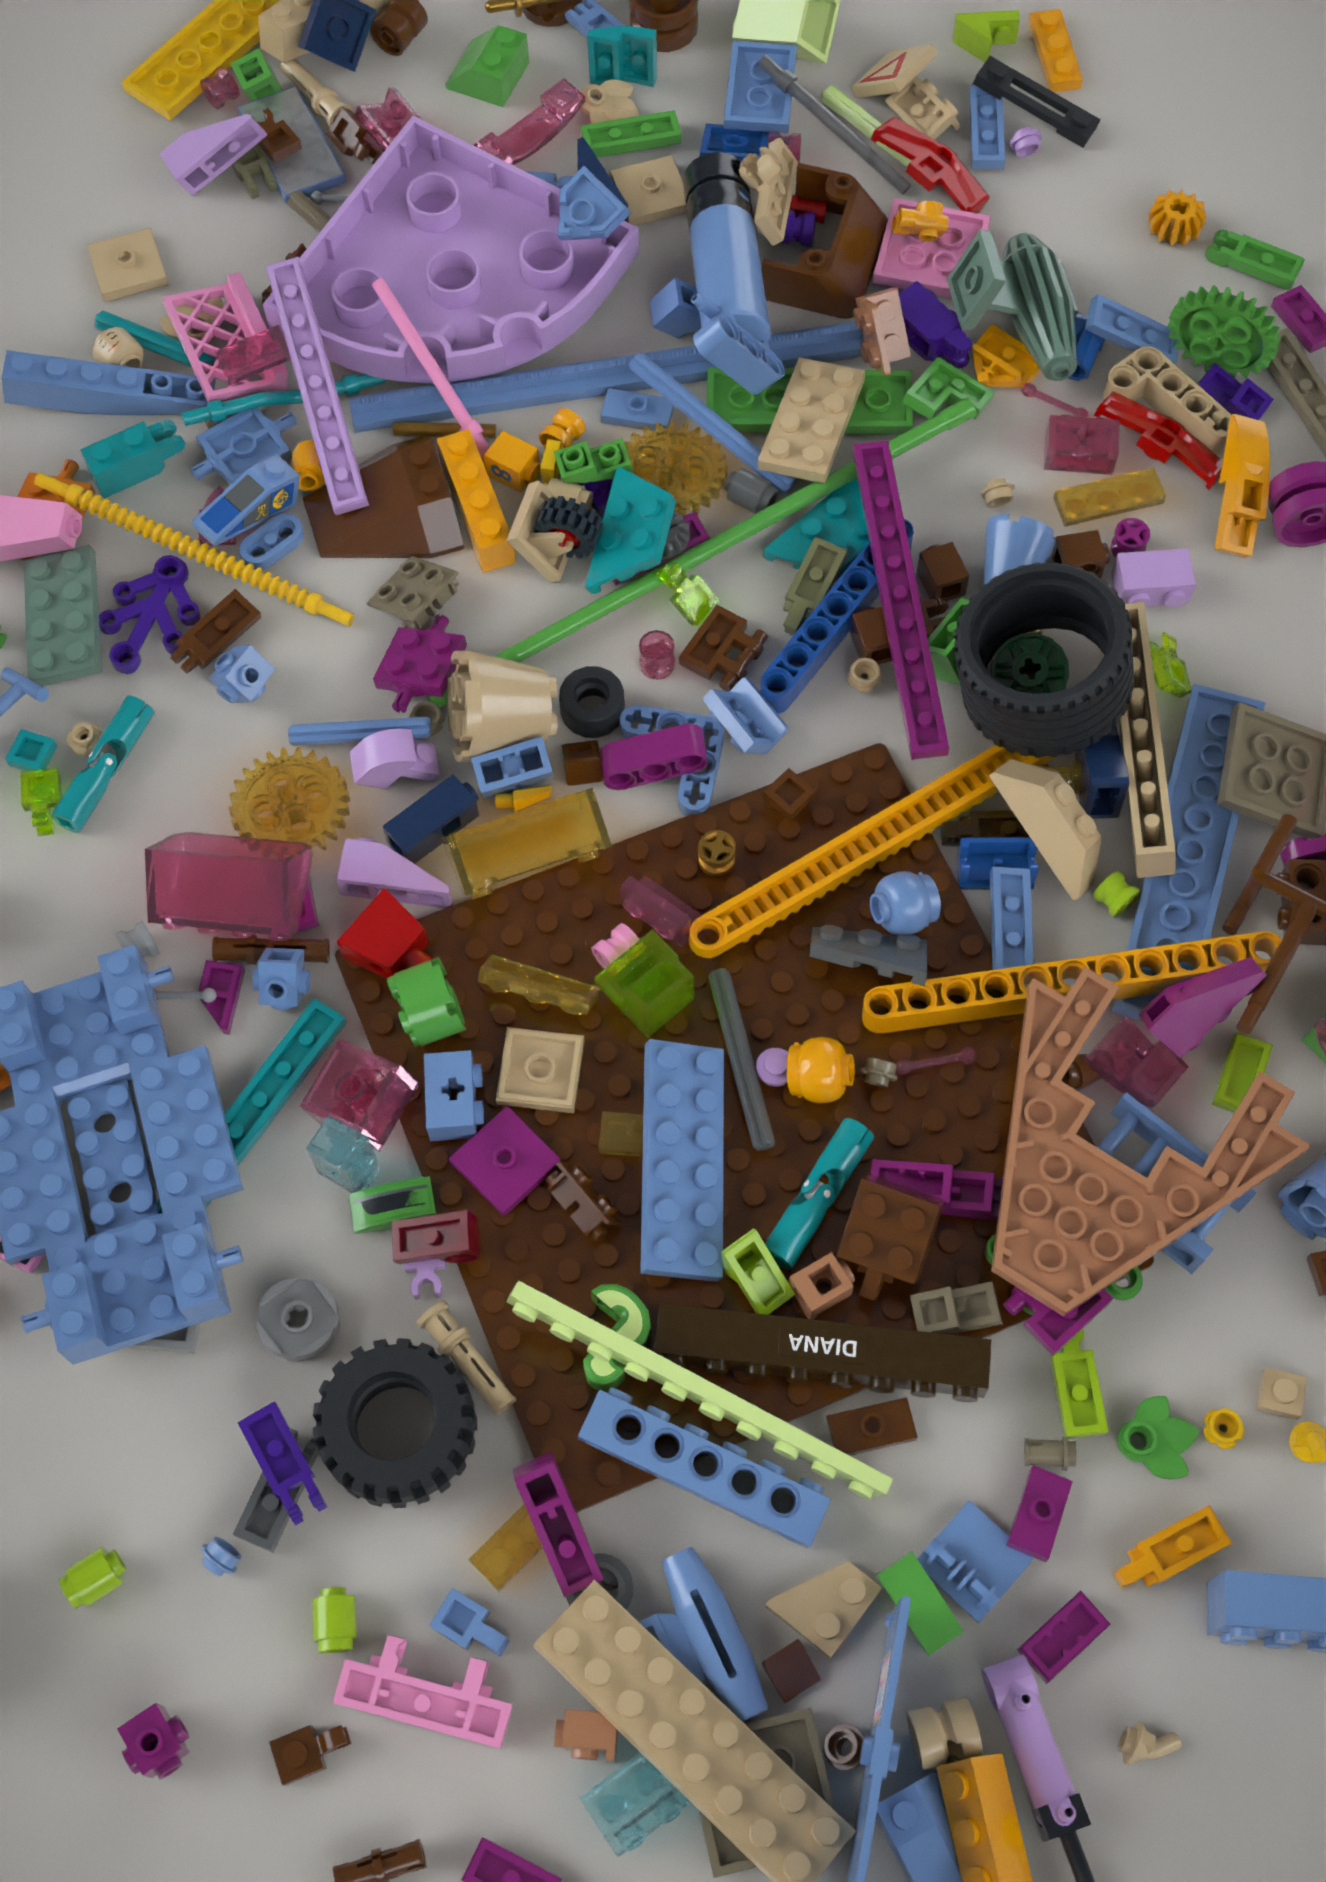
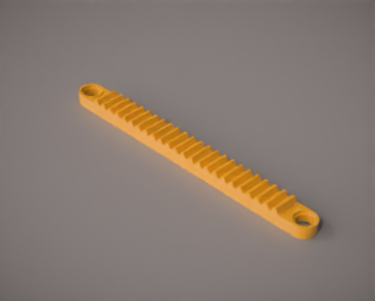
M996 745L697 918L692 923L689 931L691 950L703 958H713L740 942H747L752 935H759L764 928L773 927L778 920L781 919L783 921L791 912H798L803 905L808 906L815 898H822L827 891H834L839 884H846L854 875L858 877L866 868L871 869L878 861H885L888 855L897 854L902 847H909L914 840L919 841L926 833L931 834L939 825L942 827L943 822H948L951 818L953 820L956 819L963 811L965 813L968 812L975 804L977 806L980 805L987 797L989 799L992 798L999 790L989 775L1008 760L1012 759L1042 766L1055 757L1043 756L1042 758H1036L1030 755L1022 756L1020 753H1012L1006 751V748ZM712 929L718 934L719 939L714 944L706 945L699 941L697 935L701 930Z

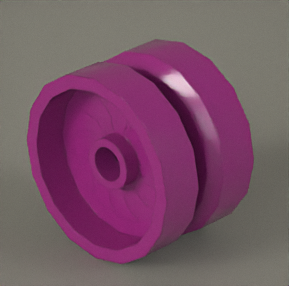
M1326 461L1298 464L1279 473L1270 481L1268 509L1273 516L1272 524L1275 536L1280 543L1289 547H1308L1326 542Z

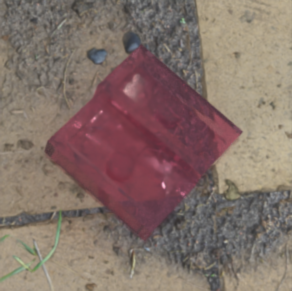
M1127 1015L1118 1021L1083 1059L1115 1089L1123 1094L1127 1092L1138 1102L1149 1108H1153L1159 1103L1189 1067L1182 1058L1178 1057L1160 1040L1152 1044Z

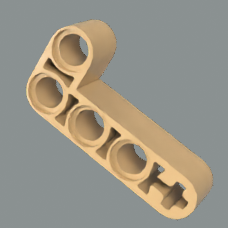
M1150 346L1141 347L1110 369L1102 396L1103 401L1113 391L1135 402L1143 398L1158 413L1170 417L1183 425L1189 433L1218 457L1224 455L1231 414L1161 351Z

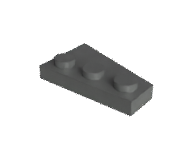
M835 925L812 928L809 957L851 968L859 967L864 963L877 969L878 975L890 978L894 976V972L913 976V984L925 987L927 976L926 939H920L913 934L898 936L882 935L880 932L871 929H864L859 932L847 931Z

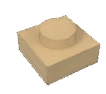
M1265 1367L1261 1375L1257 1411L1299 1420L1302 1417L1307 1376Z

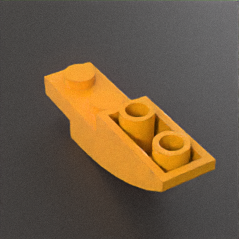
M1232 414L1230 416L1219 484L1225 485L1214 550L1247 558L1253 554L1258 521L1266 519L1270 487V447L1265 422Z

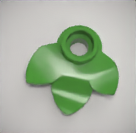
M1166 1396L1150 1397L1137 1406L1134 1419L1126 1422L1118 1431V1448L1127 1459L1134 1462H1143L1150 1473L1156 1477L1170 1480L1186 1477L1189 1474V1470L1180 1454L1193 1444L1199 1435V1429L1183 1419L1170 1417L1169 1402ZM1132 1435H1139L1143 1438V1448H1136L1131 1444L1130 1438Z

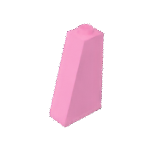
M0 495V562L75 549L77 537H79L82 531V515L65 502Z

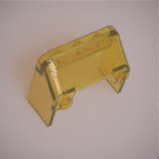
M593 788L578 791L441 837L461 893L465 896L470 894L472 899L493 893L491 885L497 884L500 881L577 857L579 863L600 857L599 849L612 847Z

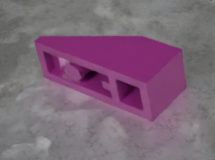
M552 1451L514 1467V1481L563 1596L567 1597L587 1588L594 1580L597 1583L604 1580Z

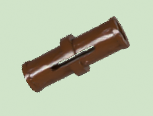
M416 1839L405 1845L384 1851L381 1848L371 1850V1855L333 1866V1875L335 1882H389L390 1879L427 1868V1862L421 1840Z

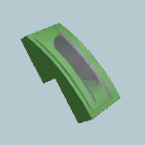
M430 1176L387 1183L360 1190L348 1196L354 1234L391 1230L392 1221L436 1215Z

